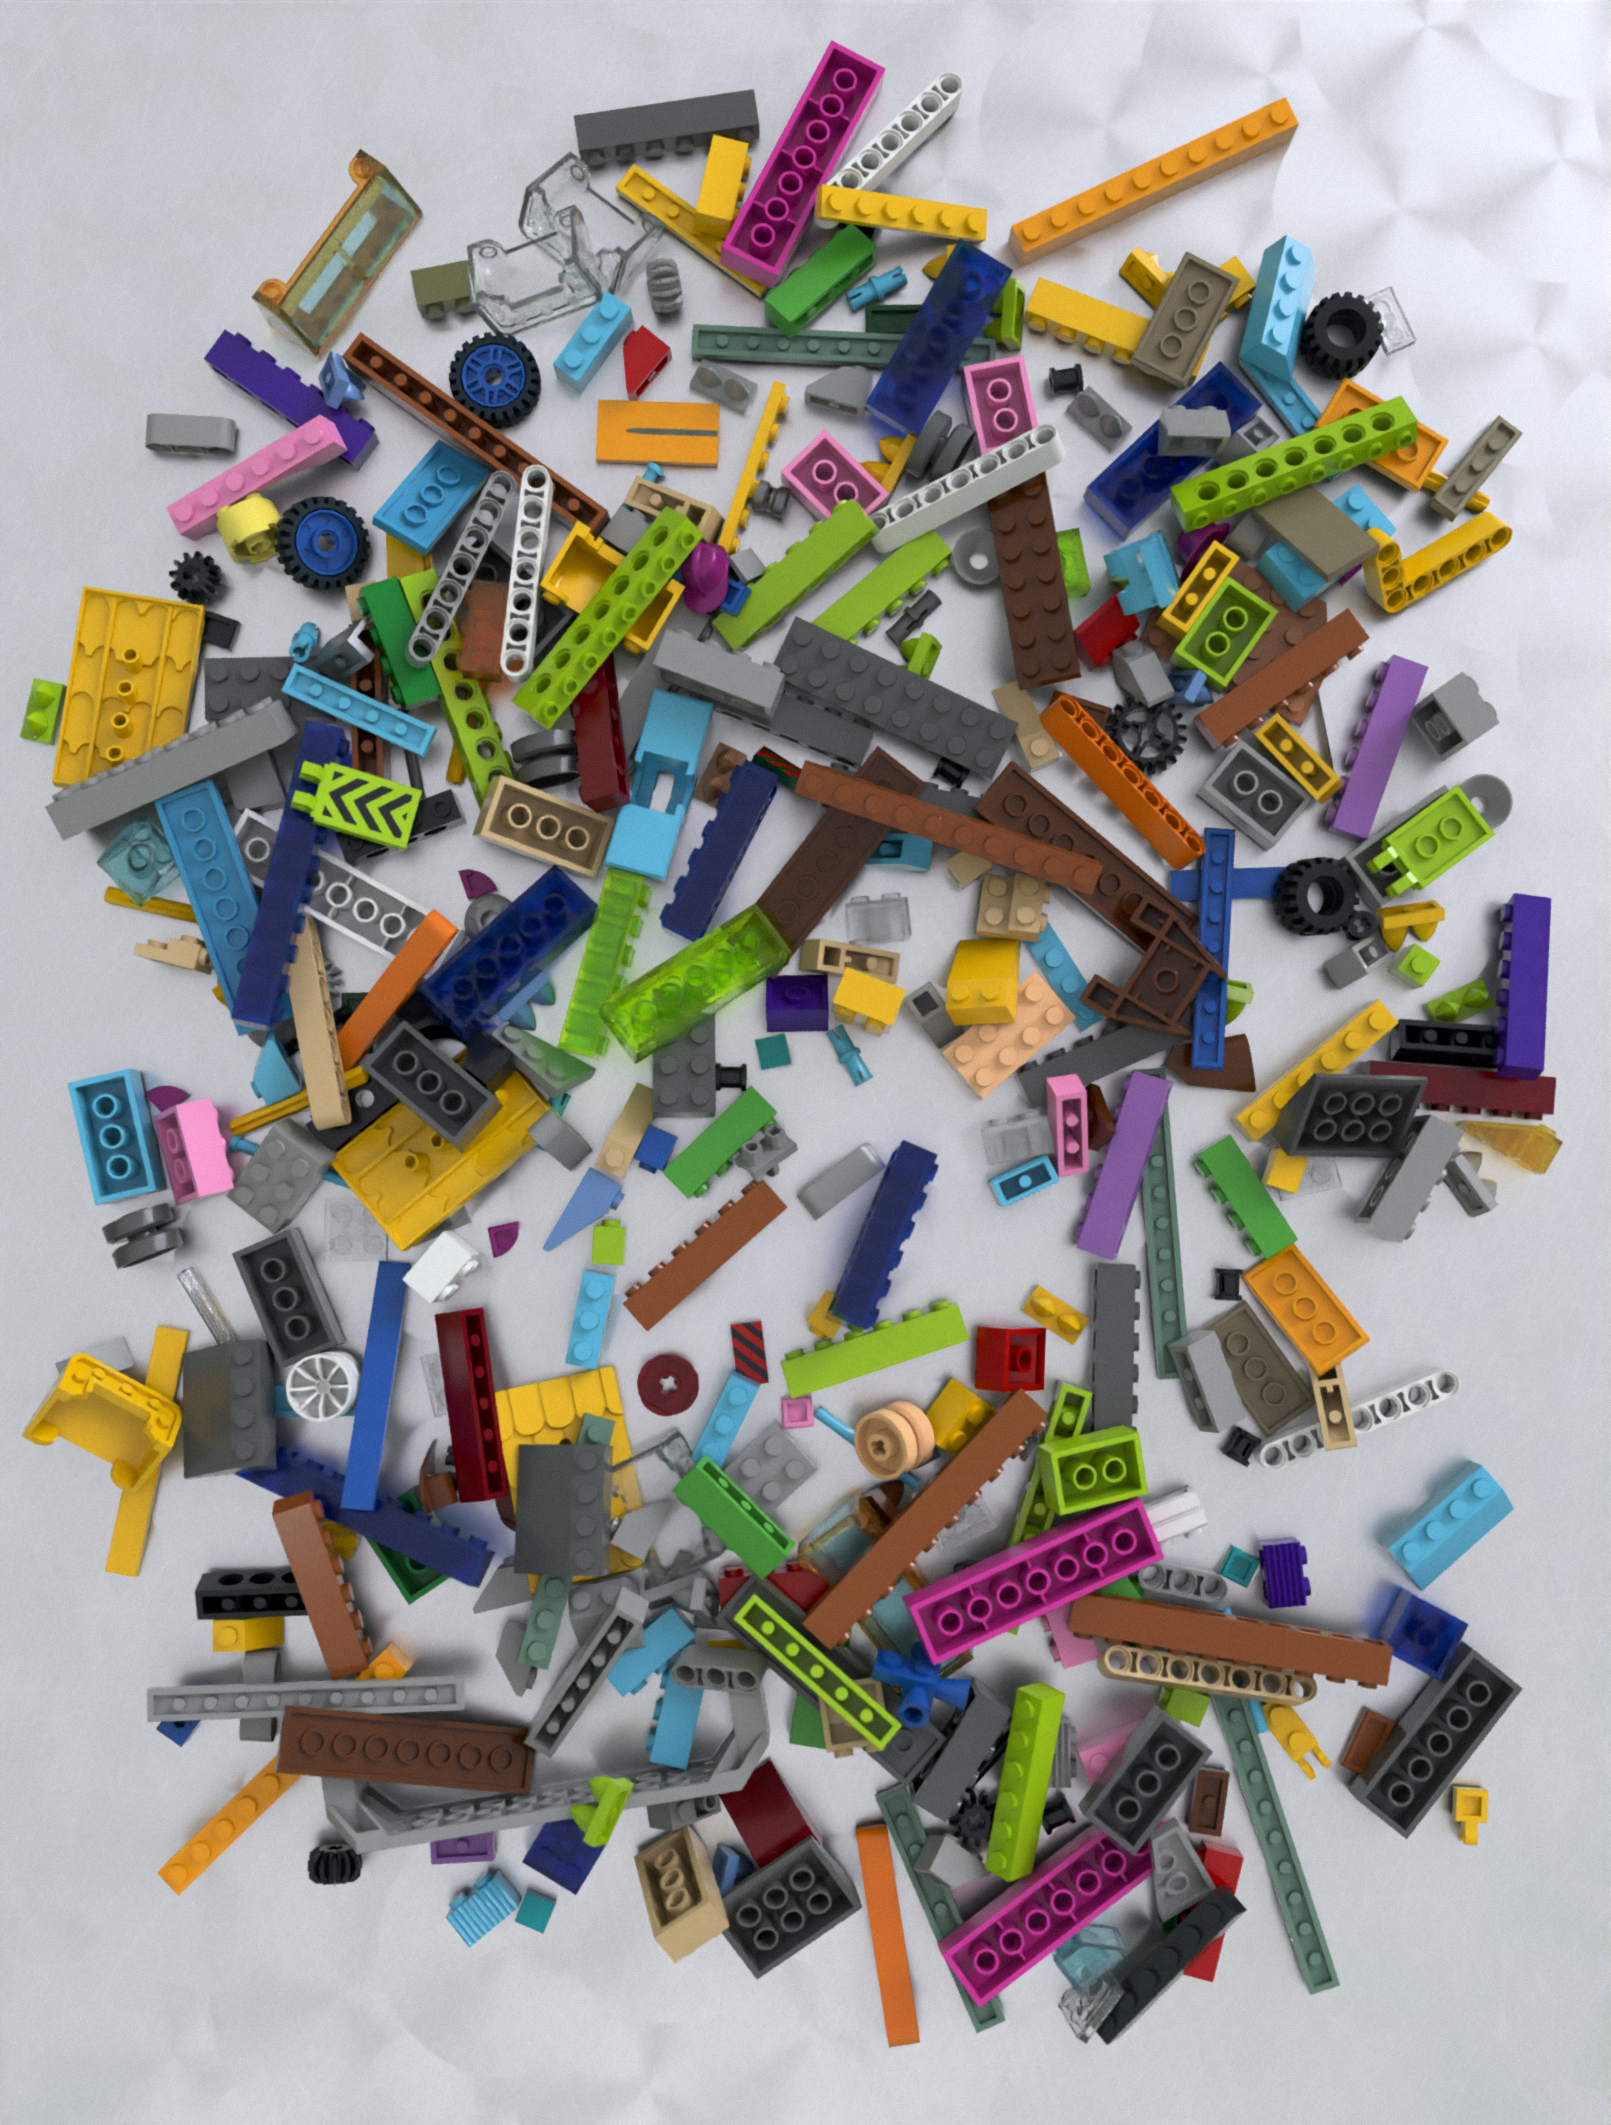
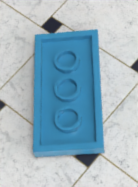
M438 440L373 516L372 524L426 556L488 481L491 470L443 441Z

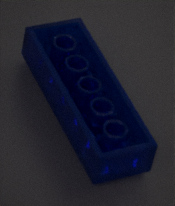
M960 238L865 403V410L902 433L918 438L1009 283L1013 269Z
M1219 361L1174 405H1182L1186 409L1198 410V408L1203 406H1214L1217 410H1226L1232 437L1238 429L1256 417L1263 404ZM1159 419L1087 486L1083 496L1124 540L1132 535L1171 498V486L1191 479L1213 458L1158 456Z
M745 759L742 766L737 764L729 779L731 788L728 794L725 792L721 794L716 804L717 816L714 822L708 820L701 836L704 842L701 848L695 847L687 862L690 869L686 877L683 875L679 877L673 890L676 897L672 905L666 903L659 917L662 920L661 927L665 933L697 949L780 787L779 775Z
M554 865L418 987L421 1001L465 1042L599 920V905Z
M902 1140L893 1149L824 1319L857 1333L869 1329L870 1326L873 1327L880 1313V1309H877L876 1305L878 1300H881L882 1297L885 1298L892 1283V1280L888 1279L889 1273L894 1268L897 1269L904 1251L900 1250L902 1242L904 1243L906 1239L910 1238L916 1222L911 1221L917 1210H921L926 1200L927 1193L923 1192L925 1185H928L929 1181H933L939 1165L934 1162L938 1154L905 1140Z

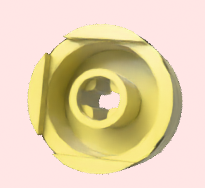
M252 493L244 501L233 506H224L217 511V529L235 563L242 564L241 560H249L250 564H256L268 560L279 553L275 552L274 545L277 544V539H274V535L279 530L277 523L281 518L273 502L263 498L261 493Z

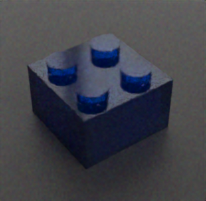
M1402 1588L1376 1640L1388 1642L1393 1647V1656L1440 1681L1469 1624L1411 1591Z
M573 1818L543 1823L527 1849L522 1862L577 1895L606 1844L591 1847L583 1842L585 1833L580 1830Z

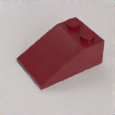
M771 1758L754 1769L742 1790L718 1794L760 1869L810 1835L823 1847L822 1835Z

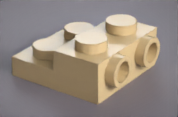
M1015 872V877L984 873L976 935L1038 942L1039 932H1046L1048 914L1042 913L1043 903L1049 904L1051 885H1045L1046 880L1025 873Z
M181 935L180 940L170 938L168 945L148 939L147 945L136 942L133 953L152 961L208 975L214 969L205 942L187 935Z
M871 1678L852 1680L885 1709L880 1681L872 1680ZM818 1695L827 1753L834 1752L835 1758L853 1756V1749L865 1747L866 1753L880 1751Z

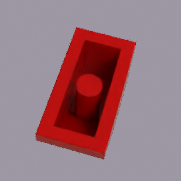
M643 325L637 332L632 331L629 333L623 343L626 390L629 401H637L672 360L671 348Z

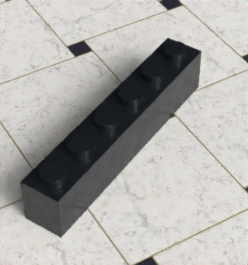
M1225 1884L1213 1889L1086 2018L1106 2045L1119 2039L1247 1911Z

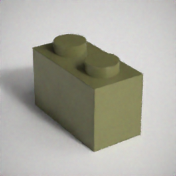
M470 259L410 271L417 307L422 318L436 319L444 316L445 313L454 311L467 313L474 310V307L481 306L475 271Z

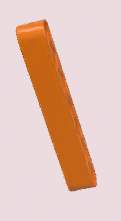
M1063 694L1041 712L1040 722L1045 730L1173 868L1182 870L1205 853L1206 846L1200 835L1074 698Z
M435 909L419 924L337 1034L344 1072L358 1066L395 1017L396 1012L405 1004L457 935L459 929Z
M887 1824L856 1828V1836L888 2045L890 2048L920 2043Z

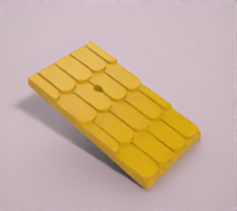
M83 586L52 778L55 787L65 788L76 782L81 783L89 779L90 776L103 770L108 771L132 757L135 759L154 747L160 745L162 748V746L170 743L171 740L187 733L189 712L199 664L198 657L205 625L206 611L204 606Z
M464 1048L451 1059L463 1070L467 1048ZM516 1068V1071L493 1094L503 1105L501 1110L462 1154L402 1102H398L336 1153L337 1157L331 1165L400 1251H408L412 1246L417 1245L446 1218H450L488 1183L498 1178L521 1156L532 1150L538 1143L528 1133L527 1129L550 1108L558 1114L519 1069Z
M613 1365L495 1392L505 1471L515 1521L519 1444L575 1445L584 1413L616 1421L609 1446H613L611 1520L614 1516L619 1518L623 1512L642 1507ZM610 1544L609 1575L573 1576L571 1586L650 1567L653 1565L651 1548L644 1561ZM526 1574L531 1596L535 1593L540 1574Z

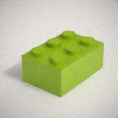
M1227 576L1168 660L1183 670L1199 669L1208 675L1204 684L1217 694H1220L1279 611Z
M1125 1425L1037 1445L1046 1507L1060 1516L1148 1494L1139 1432Z

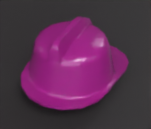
M1213 522L1201 529H1195L1188 533H1185L1184 529L1182 530L1177 540L1178 551L1186 561L1180 578L1182 583L1189 577L1214 540L1221 545L1223 544L1230 531L1229 523L1223 522L1217 525Z
M699 541L680 565L683 585L685 586L683 590L684 601L688 608L696 613L705 614L714 611L722 604L726 597L729 557L724 547L713 543L703 544Z

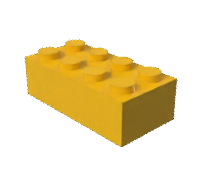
M846 966L832 1001L831 1012L836 1014V1020L848 1025H852L853 1021L865 1025L864 1031L880 1037L882 1032L888 1034L892 1028L906 990Z

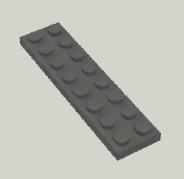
M795 616L773 663L781 668L780 672L784 673L786 682L992 780L1019 725L1018 722Z
M752 1573L714 1617L720 1625L751 1651L761 1653L767 1659L768 1667L819 1712L821 1711L818 1694L733 1619L753 1594H756L851 1680L872 1677L873 1671L844 1645L838 1647L835 1644L829 1650L802 1624L801 1618L806 1612L766 1577L762 1580L757 1574ZM881 1682L885 1710L901 1723L897 1716L901 1695L887 1683ZM930 1721L921 1728H910L903 1725L890 1740L891 1743L886 1745L885 1750L867 1754L902 1785L907 1787L944 1744L947 1736Z

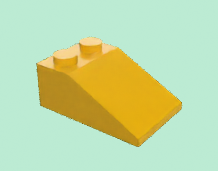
M1005 938L960 940L947 981L945 1010L955 1026L1016 1022L1021 940Z

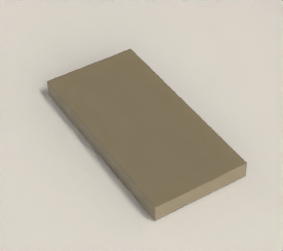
M1186 251L1129 362L1184 390L1240 279Z
M1311 484L1296 489L1289 494L1266 501L1259 506L1251 507L1252 515L1327 583L1380 552L1379 543Z
M1242 1300L1201 1329L1215 1331L1216 1336L1221 1342V1349L1226 1363L1231 1369L1237 1393L1242 1399V1405L1265 1437L1268 1438L1315 1404L1314 1396L1246 1300Z

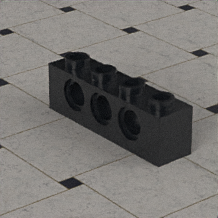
M451 789L419 801L407 846L467 823L457 795ZM343 832L335 833L345 861L352 867L398 850Z
M1399 1019L1398 1024L1390 1032L1391 1061L1497 1069V1065L1493 1064V1053L1495 1047L1498 1046L1499 1036L1495 1035V1026Z
M370 1075L365 1084L347 1091L352 1115L350 1124L344 1127L337 1126L320 1131L316 1129L313 1120L306 1124L314 1137L334 1153L340 1151L400 1102ZM369 1090L374 1096V1102L370 1107L365 1108L362 1106L360 1098L365 1091Z
M292 1570L203 1573L195 1590L198 1620L308 1615Z

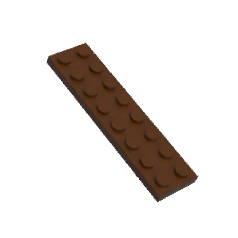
M1046 471L987 501L1020 691L1081 677Z
M879 746L874 749L854 775V777L915 798L926 786L925 782ZM830 806L729 936L726 943L772 979H775L893 827Z
M1013 760L1009 762L972 810L990 824L1100 861L1103 867L1092 896L1068 887L1065 888L1142 953L1145 954L1154 939L1132 927L1129 920L1146 894L1174 910L1189 930L1198 921L1199 917Z
M285 1705L275 1773L529 1795L535 1749L524 1743L529 1730L527 1728Z

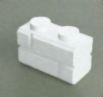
M1191 1486L1143 1504L1161 1549L1174 1543L1173 1538L1184 1534L1185 1538H1190L1202 1533L1201 1527L1208 1525L1197 1494Z

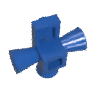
M920 1641L912 1646V1657L878 1649L871 1679L903 1687L897 1711L898 1719L903 1725L910 1728L925 1726L930 1718L929 1715L934 1698L964 1712L971 1679L938 1678L941 1665L939 1663L933 1665L924 1653Z

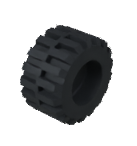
M1339 292L1334 293L1330 299L1327 296L1323 298L1319 305H1316L1304 324L1300 341L1303 345L1300 351L1302 355L1307 354L1305 362L1308 366L1311 364L1315 366L1313 370L1315 373L1325 372L1324 378L1331 379L1333 375H1337V380H1342L1347 374L1351 378L1359 370L1362 371L1378 351V347L1383 340L1381 333L1384 330V324L1378 323L1382 316L1379 311L1374 313L1372 309L1375 305L1371 301L1368 304L1363 302L1364 296L1358 294L1357 298L1352 297V292H1345L1343 297H1341ZM1330 325L1347 327L1355 337L1356 346L1349 348L1337 346L1328 337L1326 327Z
M1326 857L1298 860L1297 863H1291L1286 866L1287 871L1280 872L1278 878L1281 881L1274 883L1273 889L1277 890V894L1272 896V902H1277V908L1274 909L1275 914L1282 916L1280 922L1283 926L1290 925L1289 931L1303 936L1329 935V933L1341 931L1340 927H1346L1350 923L1348 917L1355 916L1357 911L1353 908L1354 905H1359L1360 898L1356 897L1355 892L1359 891V886L1353 884L1355 876L1353 872H1346L1348 867L1344 863L1338 864L1337 859H1326ZM1314 880L1321 886L1324 895L1323 905L1318 913L1313 911L1308 902V889Z

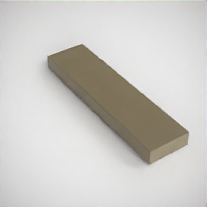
M1499 415L1429 501L1428 505L1453 522L1523 433Z

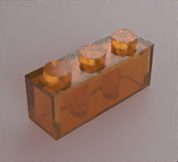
M472 579L471 589H467L465 593L464 606L468 608L467 619H462L460 636L464 638L463 649H458L456 666L460 668L464 679L497 683L502 681L503 670L500 660L509 583Z

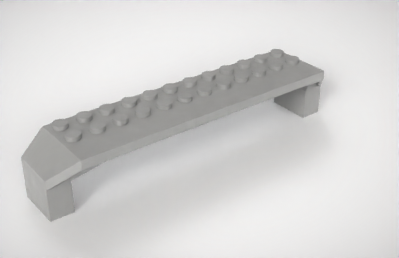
M761 1681L759 1688L750 1694L728 1692L734 1727L712 1758L690 1761L687 1764L686 1770L666 1765L606 1775V1777L613 1779L624 1777L634 1783L623 1810L742 1790L769 1745L770 1725L763 1682ZM321 1777L327 1819L357 1854L572 1819L571 1806L585 1804L598 1807L599 1805L593 1797L589 1786V1780L593 1778L530 1788L529 1795L498 1793L404 1809L372 1786L369 1781Z

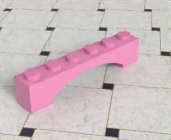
M318 415L169 505L166 509L179 534L197 541L217 529L218 517L216 513L220 508L228 505L233 506L244 501L248 495L259 493L278 481L319 464L324 465L348 449L335 424L322 415Z

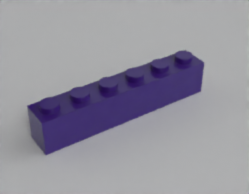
M224 330L204 357L209 367L295 428L302 426L318 415H322L333 422L348 449L337 457L359 472L379 444V440L374 433L376 429L362 418L357 421L349 416L350 410L341 403L338 409L326 405L322 390L317 386L310 384L308 387L300 382L302 378L289 367L283 370L275 364L277 360L264 350L257 352L251 348L252 343L242 334L237 332L234 336L227 330Z
M1514 893L1508 903H1504L1501 908L1500 921L1504 922V931L1501 932L1499 938V949L1503 950V960L1501 959L1499 962L1497 976L1502 978L1501 988L1498 989L1496 995V1006L1500 1007V1017H1497L1494 1033L1499 1036L1498 1046L1495 1047L1493 1053V1064L1497 1065V1076L1535 1081L1544 1071L1551 898Z

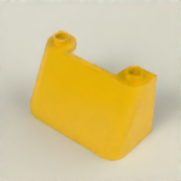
M577 520L541 581L539 588L543 591L542 597L555 606L561 603L580 615L624 560L625 556L604 544V540L600 537L594 541L595 537L589 533L591 528ZM671 579L670 582L667 581L621 639L624 642L622 646L636 655L640 651L647 653L685 586L674 579Z
M77 1353L71 1357L26 1425L22 1437L41 1446L51 1445L58 1436L113 1464L110 1476L114 1484L118 1488L135 1495L172 1449L183 1419V1412L174 1401L87 1354Z

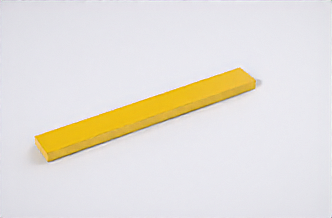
M159 1325L156 1329L145 1386L176 1402L183 1369V1353H186L190 1331ZM163 1460L135 1495L122 1489L105 1569L106 1572L131 1577L139 1576Z

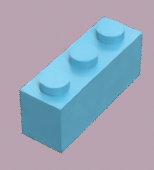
M605 291L553 363L557 378L582 394L634 322L631 307L608 291Z
M588 1269L583 1271L565 1360L566 1364L591 1369L599 1367L617 1275Z
M734 1369L732 1370L693 1451L691 1460L698 1462L706 1454L721 1468L761 1383L736 1372Z
M673 1603L643 1627L645 1647L624 1651L608 1674L607 1679L622 1697L629 1692L632 1695L638 1693L647 1684L645 1679L653 1672L657 1675L662 1673L672 1663L669 1659L678 1651L680 1653L685 1646L696 1643L693 1640L697 1634L696 1628Z
M672 1662L670 1671L664 1670L659 1688L665 1690L663 1702L656 1701L653 1720H658L656 1732H649L646 1751H651L649 1762L686 1770L704 1689L686 1688L675 1683L671 1676V1669L675 1662Z

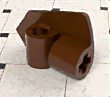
M1244 1033L1225 1037L1222 1071L1190 1069L1192 1042L1173 1046L1164 1063L1188 1086L1244 1092L1256 1091L1250 1046Z
M437 1440L431 1443L419 1474L420 1500L427 1514L459 1501L456 1473L450 1470L439 1473L435 1471L434 1459Z

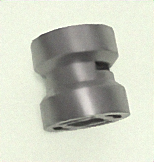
M761 479L754 495L752 509L760 512L767 510L771 512L772 516L782 518L788 503L790 489L783 486L773 487L770 482Z

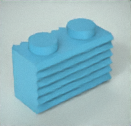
M1044 1154L989 1179L988 1183L999 1206L1007 1207V1204L1012 1205L1013 1202H1018L1019 1199L1023 1200L1024 1197L1040 1192L1041 1189H1046L1047 1186L1052 1187V1184H1058L1059 1179L1047 1154Z
M497 1870L492 1875L488 1872L484 1873L474 1882L473 1886L475 1889L467 1896L464 1892H461L449 1903L451 1909L446 1919L468 1947H471L519 1907L521 1896L518 1895L517 1891L514 1890L500 1870Z

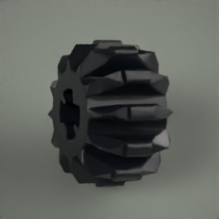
M196 551L193 558L188 553H184V561L182 563L179 560H174L173 563L178 569L169 571V576L175 579L170 583V586L174 591H178L177 596L181 600L188 598L191 604H197L200 598L204 603H208L209 593L218 596V591L214 586L223 584V580L218 577L222 570L218 565H214L215 560L210 555L204 557L200 551ZM199 573V574L201 575V576H198V575H197V577L199 578V580L196 581V582H192L191 580H195V578H193V576H194L195 574Z
M971 1790L969 1792L970 1799L966 1800L962 1795L963 1802L960 1809L954 1816H950L948 1821L949 1825L955 1826L952 1830L955 1837L963 1835V1844H969L973 1838L975 1846L980 1847V1838L984 1837L987 1842L990 1841V1832L997 1802L996 1800L988 1802V1794L986 1792H983L979 1799H976L975 1791ZM977 1814H980L981 1821L976 1819L974 1823H970L969 1816L974 1818Z
M324 1845L323 1847H316L310 1852L308 1860L309 1879L316 1884H346L347 1882H354L361 1876V1854H357L350 1845Z

